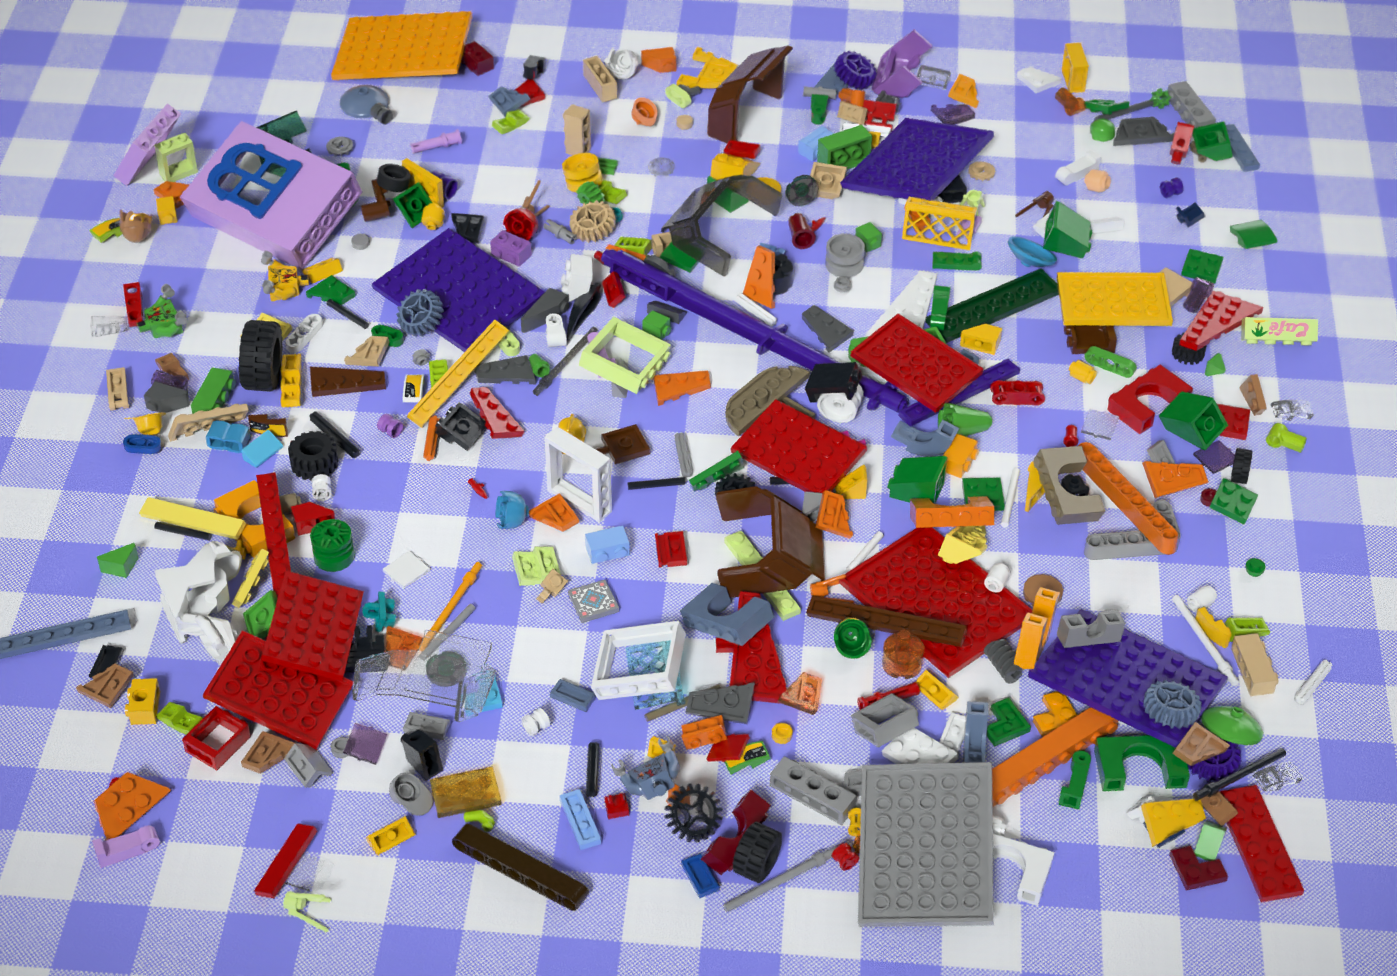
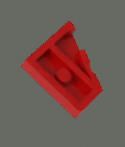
M527 79L515 89L519 94L523 95L526 93L530 97V100L520 107L545 99V93L533 79Z

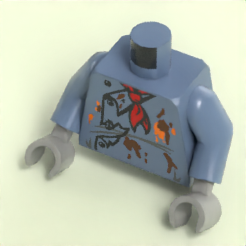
M667 736L668 742L664 745L660 739L658 740V744L666 752L665 755L663 753L628 771V773H625L626 769L622 760L619 759L620 768H615L611 764L613 773L616 776H620L621 782L631 795H643L647 800H650L656 796H663L666 791L675 786L674 779L679 773L680 765L675 752L672 751L674 744L669 736Z

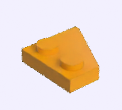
M959 74L949 91L948 97L977 108L979 100L976 98L975 80Z

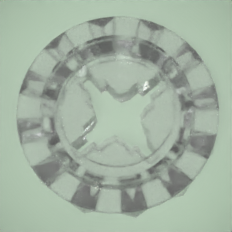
M659 157L649 162L648 169L654 176L659 175L662 177L665 175L668 177L669 174H673L675 164L668 158Z

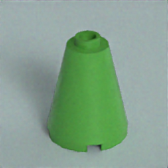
M945 403L943 410H939L938 427L941 421L944 420L958 427L957 434L963 436L987 431L992 425V418L988 412L951 403Z

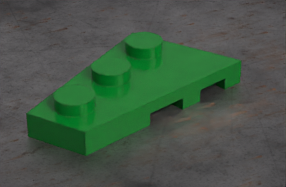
M736 451L689 479L693 491L703 490L709 484L720 480L721 477L724 478L727 474L731 475L743 469L742 456L739 451Z

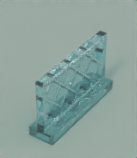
M671 640L625 648L629 675H644L650 670L655 673L665 672ZM662 647L658 654L652 652L653 649ZM633 653H642L638 659L631 656ZM647 656L653 658L649 664L643 662ZM658 661L664 663L660 669L654 666ZM638 665L644 667L640 673L634 671ZM680 670L675 691H671L670 695L663 697L659 696L660 693L646 694L649 698L638 702L642 695L633 696L635 710L676 701L677 706L684 705L685 699Z

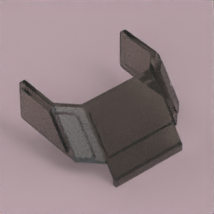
M752 175L730 176L696 188L664 224L661 232L664 233L669 229L672 244L718 274L726 276L729 270L731 255L701 236L698 220L726 187L776 216L779 213L783 195Z

